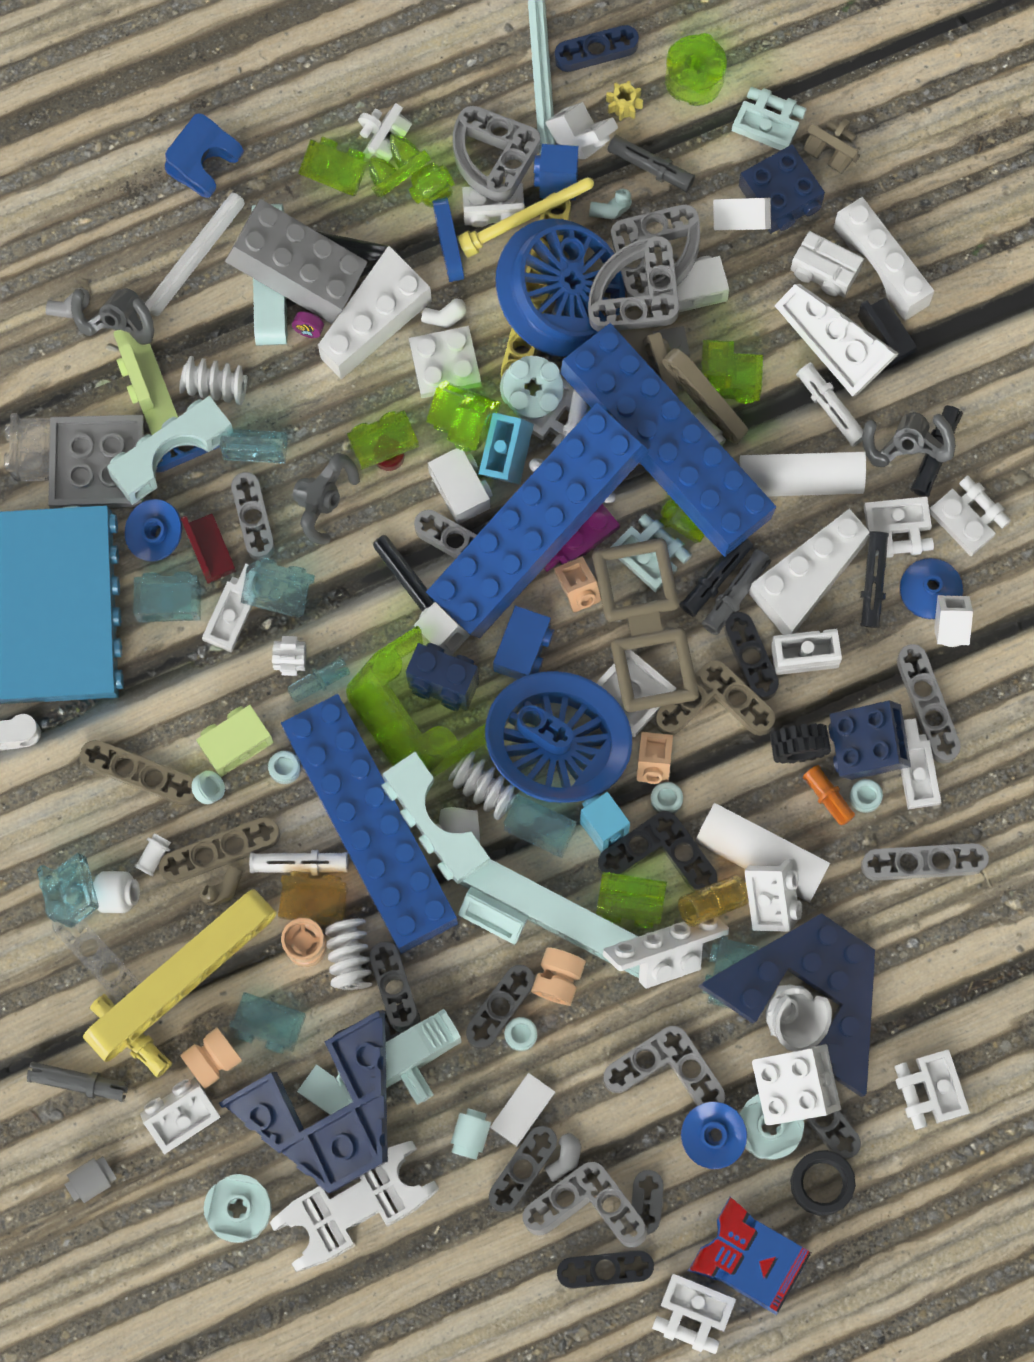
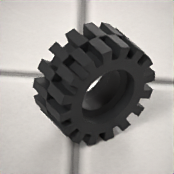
M811 723L810 725L801 724L800 726L793 725L790 728H782L780 731H774L773 734H770L773 759L776 763L785 764L789 762L791 764L798 761L805 762V760L825 757V755L831 752L827 726L821 723L818 725L817 723Z

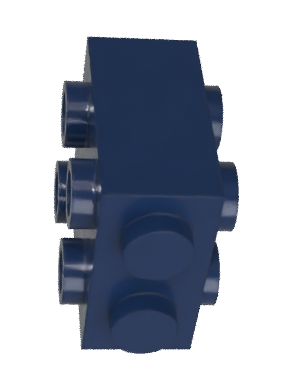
M793 144L740 173L739 188L746 198H770L771 229H768L770 234L779 229L784 231L790 228L796 222V219L804 215L807 217L811 216L822 207L825 191Z
M418 643L405 671L408 687L412 689L411 692L422 699L429 700L430 697L441 701V705L447 709L458 711L460 708L467 711L479 685L478 666L474 665L475 662L466 656L457 655L453 657L445 654V650L436 644L427 643L425 646Z
M888 700L830 714L831 723L828 726V731L835 746L836 755L833 757L835 770L839 773V777L854 780L911 767L901 704Z

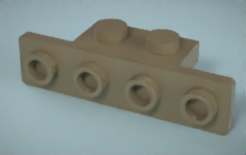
M641 309L625 313L627 318L631 320L639 319L643 314ZM620 315L616 316V321H621ZM651 327L620 330L619 333L673 393H678L679 383L662 363V360L671 350L668 341L662 339L661 333L653 334Z

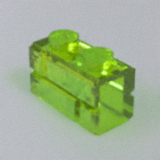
M602 872L596 914L602 915V918L612 923H621L623 918L635 920V926L653 928L654 924L661 923L667 882Z

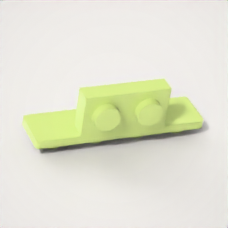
M116 330L113 334L122 358L116 361L122 376L129 375L132 385L127 386L133 404L139 402L151 435L162 429V425L172 417L178 418L151 345H141L136 342L129 332Z

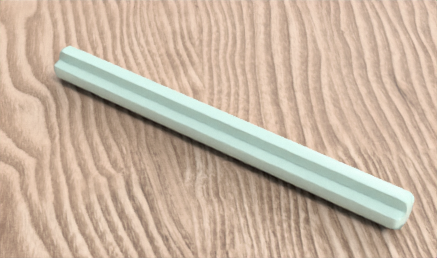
M528 0L537 131L540 134L539 155H541L542 144L556 145L555 139L545 123L554 116L545 0Z

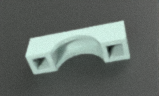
M210 396L204 400L198 399L194 401L184 414L178 418L172 417L162 425V429L153 435H145L136 443V447L127 453L121 452L110 461V464L107 466L110 477L131 505L158 488L156 483L157 465L168 451L179 446L191 445L210 452L234 435L232 424Z
M413 752L383 773L385 783L381 786L392 801L396 798L399 800L404 808L400 811L401 815L410 827L416 825L422 833V836L419 837L421 844L429 854L432 852L436 853L441 860L437 866L448 881L453 878L459 884L489 863L490 857L471 831L465 833L444 831L436 826L428 816L425 801L434 783V778L416 752Z

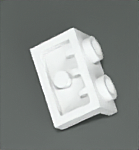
M520 183L513 196L504 202L493 201L478 193L471 186L462 187L465 225L484 227L491 223H497L525 209L523 183ZM501 184L499 187L495 186V188L499 189L501 186H505V184Z
M785 859L780 866L749 865L745 869V878L753 931L790 932L802 916V903L800 900H797L796 892L798 873L796 870H793L792 860Z
M196 1078L190 1081L189 1079L182 1080L172 1088V1093L163 1099L158 1097L151 1100L144 1106V1111L140 1113L144 1125L164 1154L221 1118Z

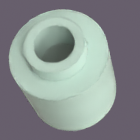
M469 1108L466 1114L459 1113L451 1144H454L452 1153L477 1160L479 1152H483L491 1122L485 1120L486 1113Z

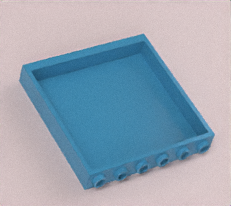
M107 505L0 512V704L119 698L118 689H123L124 686L123 671L118 670L117 658L122 657L121 638L117 639L116 626H121L120 607H115V595H120L119 576H114V564H119V550L117 545H113V534L118 533L117 515H112V511Z

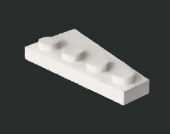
M795 284L775 304L779 312L852 397L857 396L899 354L801 284Z

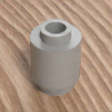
M102 1156L98 1160H95V1158L91 1159L67 1174L70 1181L64 1185L74 1201L81 1198L82 1202L86 1203L111 1187L110 1183L117 1178Z

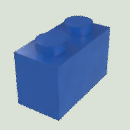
M542 144L541 155H535L534 187H540V198L545 199L550 194L557 193L577 182L579 146Z
M515 605L493 661L494 672L514 679L539 673L544 658L540 657L543 646L549 648L555 631L551 629V618Z

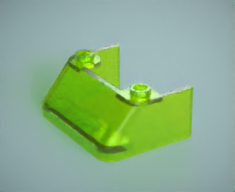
M416 626L377 651L348 683L346 695L350 705L392 767L413 752H416L434 778L463 759L470 752L486 744V724L480 726L459 741L448 728L443 726L433 727L423 734L420 732L388 684L400 675L403 668L401 658L414 651L418 643L424 644L422 631L419 626Z

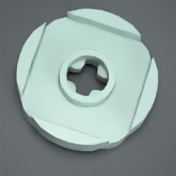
M539 356L522 357L512 363L502 375L500 382L501 397L504 403L508 404L509 408L513 410V413L521 418L538 419L547 415L558 407L563 396V380L558 366ZM531 379L535 380V383L539 385V390L535 392V396H531L530 391L524 388V385L530 383Z
M759 1094L748 1100L739 1113L747 1128V1144L745 1149L756 1158L767 1160L784 1158L796 1149L802 1139L804 1119L779 1123L780 1126L776 1128V1135L763 1132L761 1127L765 1125Z
M234 1174L225 1177V1179L215 1184L206 1195L204 1201L206 1221L211 1230L225 1241L243 1243L255 1239L267 1227L270 1221L272 1204L268 1191L256 1179L250 1176ZM237 1199H242L243 1206L247 1207V1211L240 1214L239 1218H233L234 1212L229 1210V1205L236 1204Z

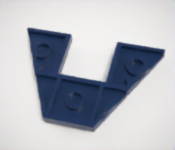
M822 913L699 984V988L751 1023H755L788 970L839 1005L831 1019L826 1036L818 1045L827 1044L834 1079L860 1097L867 1094L875 949Z
M384 1010L376 1011L324 1041L353 1102L305 1130L277 1072L267 1074L219 1102L222 1108L226 1107L245 1123L244 1126L249 1130L256 1131L261 1136V1139L275 1151L283 1153L297 1164L296 1168L301 1172L313 1177L316 1184L327 1193L340 1189L388 1162Z

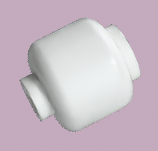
M126 871L100 872L89 886V898L101 913H127L133 908V905L138 903L140 896L138 881Z

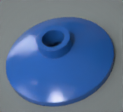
M159 499L147 500L136 506L130 513L125 525V541L129 550L136 557L145 561H159L168 557L176 549L182 536V521L178 511L170 503ZM161 527V532L156 537V530Z
M926 558L914 562L906 569L900 581V596L904 605L913 614L924 619H935L938 595H963V584L960 575L955 568L940 559ZM935 581L938 584V589H930L927 583Z
M721 1102L703 1103L692 1109L686 1116L681 1130L682 1145L687 1155L696 1164L708 1169L725 1168L736 1162L743 1154L747 1144V1128L741 1115L731 1106ZM714 1128L719 1129L722 1133V1138L719 1141H715L711 1137V1132Z

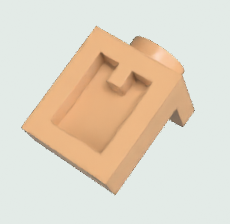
M583 556L554 568L556 577L567 595L570 608L574 613L589 608L601 601L597 581Z
M641 732L637 781L650 784L669 782L673 735Z

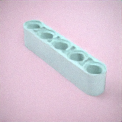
M271 204L284 212L283 204ZM253 278L256 346L287 344V298Z

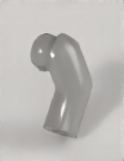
M78 288L83 290L85 294L82 303L84 310L89 304L90 295L86 289ZM73 293L64 302L48 300L46 315L73 318L71 312Z
M571 1133L564 1134L559 1139V1145H561L559 1159L544 1168L552 1182H555L578 1166L582 1147L580 1140Z

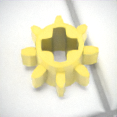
M630 81L620 85L614 83V93L607 92L606 101L610 103L608 105V113L614 112L619 116L620 121L627 117L634 119L635 108H643V100L639 98L641 96V88L635 89L630 84Z

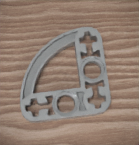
M468 106L458 115L453 130V153L457 168L464 180L481 195L497 202L509 200L534 161L535 155L540 150V134L535 128L477 106ZM502 127L508 132L503 136H496L492 133V130ZM467 136L504 150L488 177L471 161L465 146ZM527 140H531V141H528V142L526 143V145L524 146V152L521 151V150H522V142L525 143ZM509 160H518L522 163L520 167L514 169L507 167L505 164ZM503 176L506 177L505 186H501L499 189L495 188V186L499 187L502 184Z
M678 205L621 219L612 226L611 238L615 253L625 247L624 239L621 236L622 231H626L629 235L630 244L655 236L664 237L668 241L687 236L684 251L674 265L677 286L687 277L697 259L700 247V222L696 209L690 205ZM686 216V219L689 220V224L683 225V222L680 221V217ZM667 219H671L673 229H668ZM651 222H659L663 225V230L653 234L648 232L646 227ZM644 257L640 258L641 263L637 267L630 268L625 266L620 270L627 297L649 295ZM663 275L653 281L655 286L663 288L669 285L670 278ZM640 276L641 286L644 288L643 293H638V290L635 289L634 277Z
M664 237L644 238L623 247L605 262L594 279L589 295L588 314L591 327L598 332L609 323L617 331L667 326L674 323L678 318L679 302L671 243ZM655 247H660L662 251V265L656 266V255L653 253ZM644 257L649 295L603 300L605 291L615 275L631 262ZM664 274L670 278V283L666 287L660 288L655 286L652 280L655 276ZM662 304H667L668 309H670L669 315H663L662 311H660ZM647 305H651V311H652V317H651V318H647V317H648V308H647ZM631 306H637L642 310L643 314L639 319L631 320L625 315L626 309ZM616 308H620L621 321H616ZM599 311H605L606 315H608L605 322H600V318L597 317L599 316Z

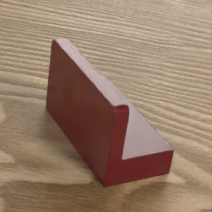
M211 513L192 522L188 521L187 516L181 517L207 584L235 573V566L213 514Z

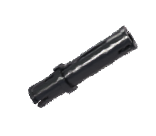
M946 405L942 415L948 421L955 434L963 412L954 406ZM936 427V429L932 430L931 435L944 445L943 437ZM925 454L910 490L916 495L929 497L943 462H939L929 454Z
M870 531L864 591H861L860 598H863L860 626L880 628L882 600H886V593H883L889 533ZM876 550H878V551H879V555H878L877 576L875 577V576H874L875 555H876ZM875 583L874 608L871 610L872 586Z
M748 538L725 557L721 555L704 577L700 576L695 581L696 586L679 604L683 611L695 617L710 597L714 598L719 593L718 588L734 571L748 552L754 548Z

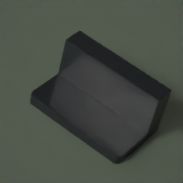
M886 298L870 305L868 300L861 303L858 318L865 329L899 353L889 363V366L916 352V344Z

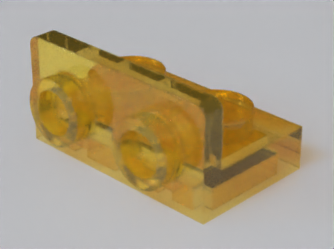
M291 871L290 876L282 875L279 919L295 920L298 918H308L316 923L328 925L344 920L348 886L345 882H341V877L323 875L322 879L309 878L310 874L300 871Z

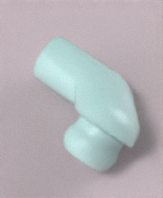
M619 189L616 191L615 197L608 203L591 202L589 217L617 219L630 208L632 204L630 199L631 193L627 189Z

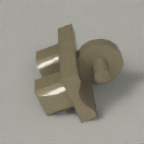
M846 118L842 120L840 125L832 120L828 122L826 128L834 132V135L829 134L814 124H811L807 132L810 136L803 150L818 159L826 146L833 149L835 152L827 164L837 172L842 174L852 161L856 163L860 157L858 150L841 141L844 138L852 143L856 137L854 133L848 130L851 121Z

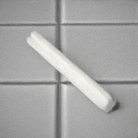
M233 192L227 197L146 301L145 305L149 309L150 314L154 316L160 315L245 205L244 199Z

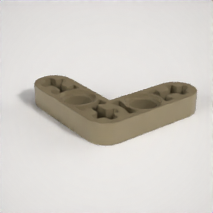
M714 660L706 663L695 673L698 692L702 699L701 702L696 706H690L685 702L678 703L683 711L676 717V726L671 723L667 726L663 724L665 719L663 715L665 713L671 716L677 711L678 706L675 704L662 706L657 712L655 721L656 727L661 733L675 735L715 698L747 730L754 735L761 736L771 731L774 726L775 715L773 710L725 664ZM709 670L713 673L719 670L721 672L720 680L725 685H727L729 680L733 682L727 686L723 694L719 692L722 690V685L717 680L708 681ZM734 690L742 691L746 695V702L741 706L731 704L728 699L730 692ZM751 702L756 704L752 709L756 715L761 716L765 714L767 716L766 726L763 724L754 725L755 717L750 711H748L746 716L742 714L749 708Z

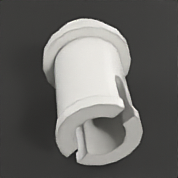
M155 833L152 838H147L149 843L134 866L152 877L165 852H170L168 847L171 842Z

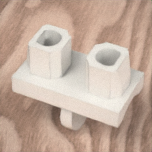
M395 103L392 109L387 112L382 122L379 120L382 112L378 109H374L371 115L368 113L360 115L358 121L363 127L360 135L368 138L371 132L374 133L362 153L363 156L370 159L374 155L386 162L392 158L398 146L385 138L387 133L391 132L402 140L412 125L407 118L400 114L403 107Z

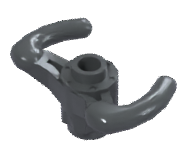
M128 288L116 290L100 308V312L89 320L86 319L83 313L82 303L85 295L83 290L76 289L73 292L71 299L72 316L77 328L84 335L92 336L101 328H111L113 330L129 332L136 342L141 345L150 344L153 341L154 323L152 316L143 300L133 290Z
M916 412L906 414L901 418L894 437L881 451L876 449L874 443V434L877 427L875 421H867L862 434L866 456L871 464L876 467H886L896 456L913 455L916 453L929 454L939 462H947L954 457L956 447L955 435L943 415H934L933 423L943 437L944 445H942L929 433L930 426L927 419L922 414Z
M336 453L332 456L329 464L316 479L312 477L301 478L294 486L293 498L300 507L305 508L300 522L301 527L307 538L316 544L325 545L330 543V535L318 532L315 529V523L320 513L328 514L339 504L340 494L335 483L341 469H345L350 484L357 485L360 482L358 469L354 461L341 453Z

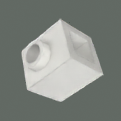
M938 595L934 626L937 644H943L948 647L970 644L973 617L970 596Z
M436 602L426 608L421 613L419 620L414 624L431 643L442 647L445 650L444 653L450 656L470 636Z

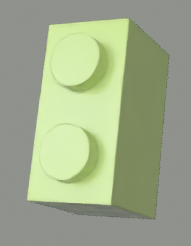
M251 705L245 708L240 706L232 710L227 715V720L218 726L212 724L201 731V737L196 739L201 750L220 777L226 775L274 743L270 733Z

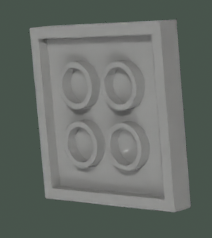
M144 416L50 417L48 498L50 509L67 506L89 507L106 505L109 508L136 507L144 502L143 497L131 505L112 480L107 469L110 461L121 452L127 453L136 447V443L145 436Z

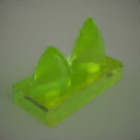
M395 134L390 135V148L393 159L398 167L395 168L390 162L382 158H370L369 171L374 183L371 189L376 196L386 195L432 160L425 149L419 151L406 138Z

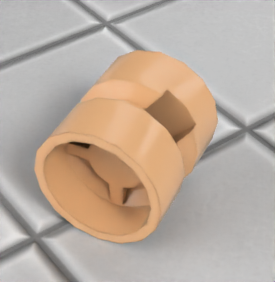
M308 918L292 920L285 926L282 932V947L294 964L301 967L314 966L325 956L327 950L326 938L322 929L313 920Z
M546 948L541 962V967L544 971L537 974L531 992L546 1000L571 1006L577 990L574 981L580 980L586 961L563 950Z
M218 1027L205 1036L202 1047L194 1044L180 1054L182 1060L204 1089H207L220 1079L219 1070H232L242 1062L240 1056Z

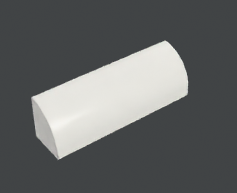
M866 452L740 455L739 466L767 496L864 493Z
M716 803L713 804L695 840L696 844L744 869L749 865L780 866L785 859H791L793 870H796L798 873L797 897L809 903L830 865L829 862Z

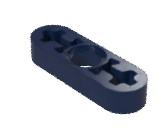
M622 25L563 41L555 48V64L560 70L571 72L631 56L638 49V32L629 25ZM621 37H626L627 40H630V44L625 45L623 41H620ZM610 39L612 40V45H614L613 50H610ZM592 43H601L605 50L601 54H592L588 47ZM580 47H583V58L581 57V52H579ZM569 52L570 56H573V60L568 61L566 57H563V53Z

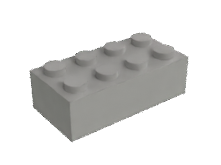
M262 199L258 201L225 260L226 263L331 324L342 312L367 264L366 260Z

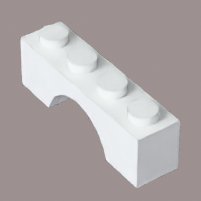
M861 197L837 212L834 229L851 251L860 252L872 264L881 278L887 299L903 320L906 321L928 307L934 294L933 288L865 199Z

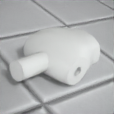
M460 807L441 809L439 824H435L436 826L450 833L471 831L480 843L477 810H467Z

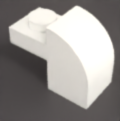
M583 102L562 109L545 122L558 145L579 146L578 159H586L602 148L610 140L609 135L618 129L613 117L594 123Z

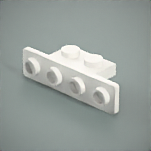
M703 914L699 917L603 949V956L619 971L640 965L639 982L647 989L701 970L703 943L728 935L729 927L715 914Z

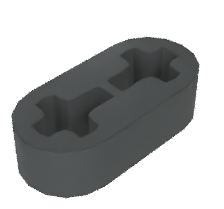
M644 1170L635 1177L631 1205L639 1215L643 1212V1204L650 1205L649 1216L654 1217L655 1222L649 1223L647 1235L655 1232L659 1227L663 1198V1180L657 1172L652 1170ZM646 1176L652 1177V1183L658 1184V1189L651 1191L650 1200H644L645 1191L639 1187V1182H644Z

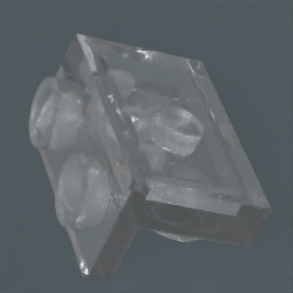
M11 413L10 423L5 425L6 441L10 442L9 452H5L4 455L5 470L9 471L14 481H49L50 418L20 419L17 413Z

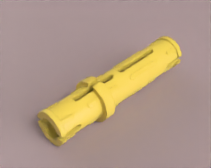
M103 994L92 1003L90 1010L101 1018L115 1005L106 994ZM141 1034L127 1047L131 1050L130 1054L135 1059L139 1058L158 1078L171 1067L172 1062L153 1044L154 1040L149 1035Z

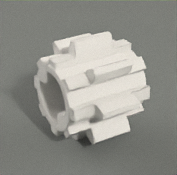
M282 636V641H274L272 652L274 670H280L282 675L297 676V671H305V641L297 640V636Z

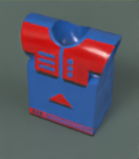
M729 1197L716 1220L718 1227L717 1237L700 1248L688 1271L721 1281L777 1315L812 1252L756 1221L739 1203Z

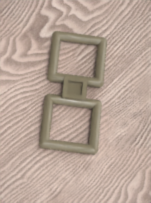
M658 538L595 550L592 558L605 619L609 622L627 619L631 636L615 639L611 643L624 710L626 712H636L696 700L699 692L686 632L680 627L663 630L659 614L676 610L679 607V599L666 541ZM656 552L665 599L616 608L606 561ZM675 641L685 689L634 698L625 650Z

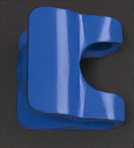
M201 113L195 114L165 153L167 160L165 171L172 178L188 186L200 196L210 198L216 190V183L203 169L202 163L210 157H220L230 163H236L244 154V150L237 140L224 132L207 116Z

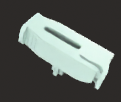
M444 1009L386 1042V1088L402 1079L417 1105L427 1101L428 1098L434 1095L419 1068L461 1043V1036ZM338 1074L336 1081L342 1087L345 1084L340 1074ZM351 1097L347 1099L349 1103L353 1102Z

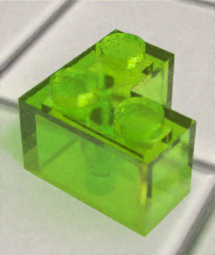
M703 340L699 370L722 398L735 399L736 402L743 404L759 401L762 391L763 355L734 353V341Z
M444 381L436 387L426 422L433 424L434 429L448 433L446 440L454 443L457 449L466 452L476 451L487 440L492 414L499 412L501 402Z

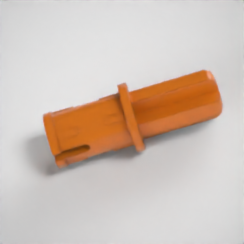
M819 765L812 767L803 775L802 778L806 780L818 796V803L825 805L839 825H845L855 817L853 810L840 795V788L838 786L834 787Z

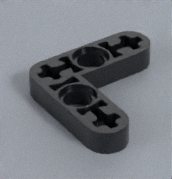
M662 811L648 819L605 849L598 858L600 873L606 878L616 879L662 849L694 893L706 895L712 892L718 880L716 870L680 820L668 811ZM660 820H663L665 823L669 821L673 823L670 830L675 838L679 833L683 836L676 839L670 847L666 844L671 840L667 832L662 831L659 833L657 831L660 826ZM635 837H642L647 841L648 848L645 852L637 854L631 850L629 846L630 841ZM679 845H688L693 851V857L688 861H680L675 856V849ZM624 846L627 856L632 861L628 862L627 858L624 857L618 862V870L615 871L612 867L606 869L604 867L607 864L606 857L610 856L612 859H616L622 855L619 847ZM699 859L702 863L697 865V869L702 875L707 873L710 875L708 879L709 886H705L703 883L697 885L695 883L697 880L696 872L692 868L687 873L685 869L693 866Z

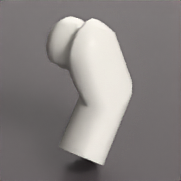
M456 298L440 311L424 308L421 322L449 328L464 317L466 304L463 300Z

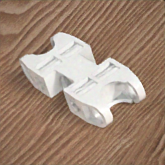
M413 1141L388 1148V1162L375 1169L383 1184L382 1186H380L372 1171L361 1176L359 1183L331 1199L327 1192L318 1186L291 1202L271 1220L270 1225L274 1231L289 1225L290 1227L303 1226L309 1233V1244L302 1252L303 1256L292 1263L296 1272L329 1262L356 1246L348 1230L380 1213L386 1226L389 1227L415 1212L439 1190L435 1181L422 1187L420 1184L407 1186L401 1182L399 1169L406 1161L405 1157L417 1149ZM386 1192H387L388 1195L390 1196V1198H391L393 1204L395 1205V1207H396L398 1213H395V1212H394V1210H393L391 1204L389 1203V1201H388V1199H387V1197H386V1195H385ZM312 1199H314V1201L316 1202V1204H317V1206H318L320 1212L322 1213V1215H323V1217H324L323 1220H322L321 1216L319 1215V1213H318V1211H317L315 1205L313 1204ZM327 1226H329V1228H330L332 1234L334 1235V1237H335V1239H336V1241H337L339 1247L336 1246V1244H335L333 1238L331 1237V1235H330V1233H329V1231H328V1229H327Z

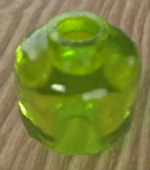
M431 162L411 175L413 186L408 188L417 204L423 202L428 208H433V200L450 198L452 196V187L455 186V182L444 164L439 166L435 162Z

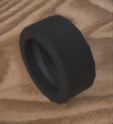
M828 1150L814 1151L804 1156L794 1167L790 1179L791 1192L797 1204L806 1212L818 1216L832 1215L842 1210L852 1199L856 1187L855 1174L849 1162L840 1154ZM818 1163L832 1165L839 1171L842 1177L843 1186L841 1193L835 1200L829 1203L813 1201L804 1190L803 1179L806 1171Z

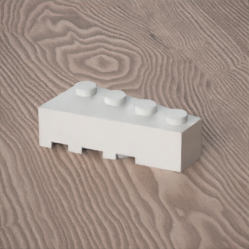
M390 246L387 247L318 344L321 359L341 380L432 302L430 286Z
M848 509L751 584L749 595L783 635L796 633L823 596L827 594L838 577L866 544L870 532L856 515Z

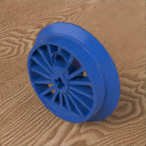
M542 219L518 230L504 246L496 269V291L500 307L514 331L534 348L559 357H567L598 333V331L591 327L587 314L589 295L594 282L589 280L595 279L599 270L584 275L583 273L599 258L604 265L615 254L613 250L597 234L569 220ZM557 235H563V240L561 242L559 241ZM546 237L550 250L540 240L541 238ZM588 247H590L595 254L584 263V256ZM533 248L543 261L529 254L530 250ZM563 250L567 252L569 259L565 257ZM525 265L533 268L541 274L525 272ZM621 271L615 275L605 291L606 293H611V299L625 298ZM525 282L547 286L528 292ZM549 293L550 296L535 308L531 299ZM556 300L555 306L551 314L542 313L552 302ZM616 308V316L620 315V308ZM599 311V316L597 317L600 318V322H605L608 315L604 316Z
M547 671L533 673L517 679L503 689L496 697L486 719V746L494 765L512 785L525 794L539 800L569 803L593 798L608 790L618 781L630 760L632 732L624 710L616 699L600 685L572 673ZM550 703L561 704L559 718L553 716ZM567 706L578 709L567 724L564 723ZM584 714H586L592 719L591 721L574 729V727L577 725V723L580 721ZM508 723L515 726L514 730L505 727ZM526 723H529V724L534 725L535 727H529V726H526L525 724H526ZM598 728H600V730L603 733L598 735L585 736ZM504 740L520 744L505 746ZM596 746H602L600 749L592 748ZM526 755L525 757L515 761L514 763H512L511 759L509 758L514 756ZM538 761L528 776L520 772ZM548 761H550L545 785L535 782L536 777ZM555 766H557L562 788L551 787ZM567 770L575 779V783L572 785V787L570 784Z

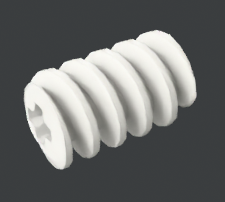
M190 356L182 370L179 391L181 394L187 389V393L190 396H194L199 391L201 398H207L211 393L213 400H219L223 395V400L227 403H230L235 397L236 404L241 405L245 398L248 377L243 375L241 365H238L235 372L231 373L230 363H226L223 370L220 371L218 361H214L211 367L207 368L206 359L202 358L199 365L195 366L194 356Z
M472 751L457 764L448 780L450 781L454 778L453 787L456 789L464 786L463 794L466 797L474 794L473 802L475 804L485 801L483 806L485 812H490L495 808L493 817L499 820L514 804L519 793L516 795L513 793L514 785L509 784L506 787L503 785L505 780L503 775L496 779L493 778L496 769L494 766L484 771L483 767L486 761L484 758L475 764L473 759L476 752Z
M346 919L335 922L325 929V934L332 937L327 941L326 946L334 950L328 954V960L335 963L329 968V973L336 975L330 982L334 988L357 990L370 987L373 984L363 981V977L370 975L371 970L361 968L362 964L370 961V957L360 956V952L368 949V945L358 942V939L367 936V932L357 930V926L364 924L365 919Z

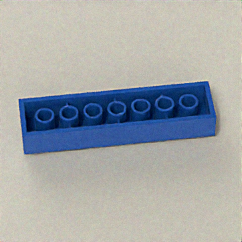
M611 323L563 359L560 374L590 408L598 403L649 450L648 454L640 461L642 466L724 557L771 520L776 505Z
M596 403L426 593L464 630L480 639L648 454L649 450Z
M336 694L281 722L284 733L400 954L458 925L457 917L409 826L401 815L400 809L395 800L392 801L381 786L385 781L340 696Z

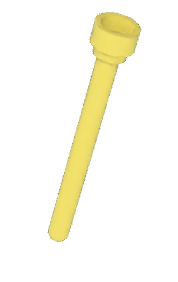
M589 177L584 178L478 233L468 230L458 235L457 238L464 254L469 258L479 253L483 243L592 189L594 181Z

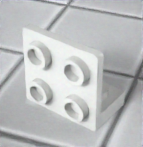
M827 1044L758 1058L752 1061L766 1125L825 1116L841 1110Z

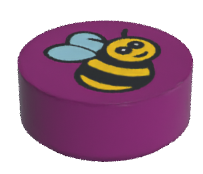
M298 312L293 319L292 328L302 336L318 338L322 333L324 323L312 313Z

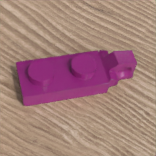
M601 504L544 567V570L548 572L559 563L563 565L586 555L619 530L620 524L607 508Z

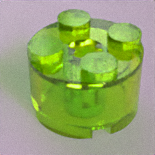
M701 33L699 35L685 36L671 45L668 50L665 84L670 95L679 102L682 100L692 106L708 104L717 98L724 85L727 66L726 54L711 35Z

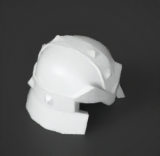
M791 984L780 985L777 988L776 993L767 1003L765 1012L771 1036H776L787 1050L793 1052L817 1046L826 1036L832 1019V1009L828 998L816 995L813 999L812 994L803 986Z

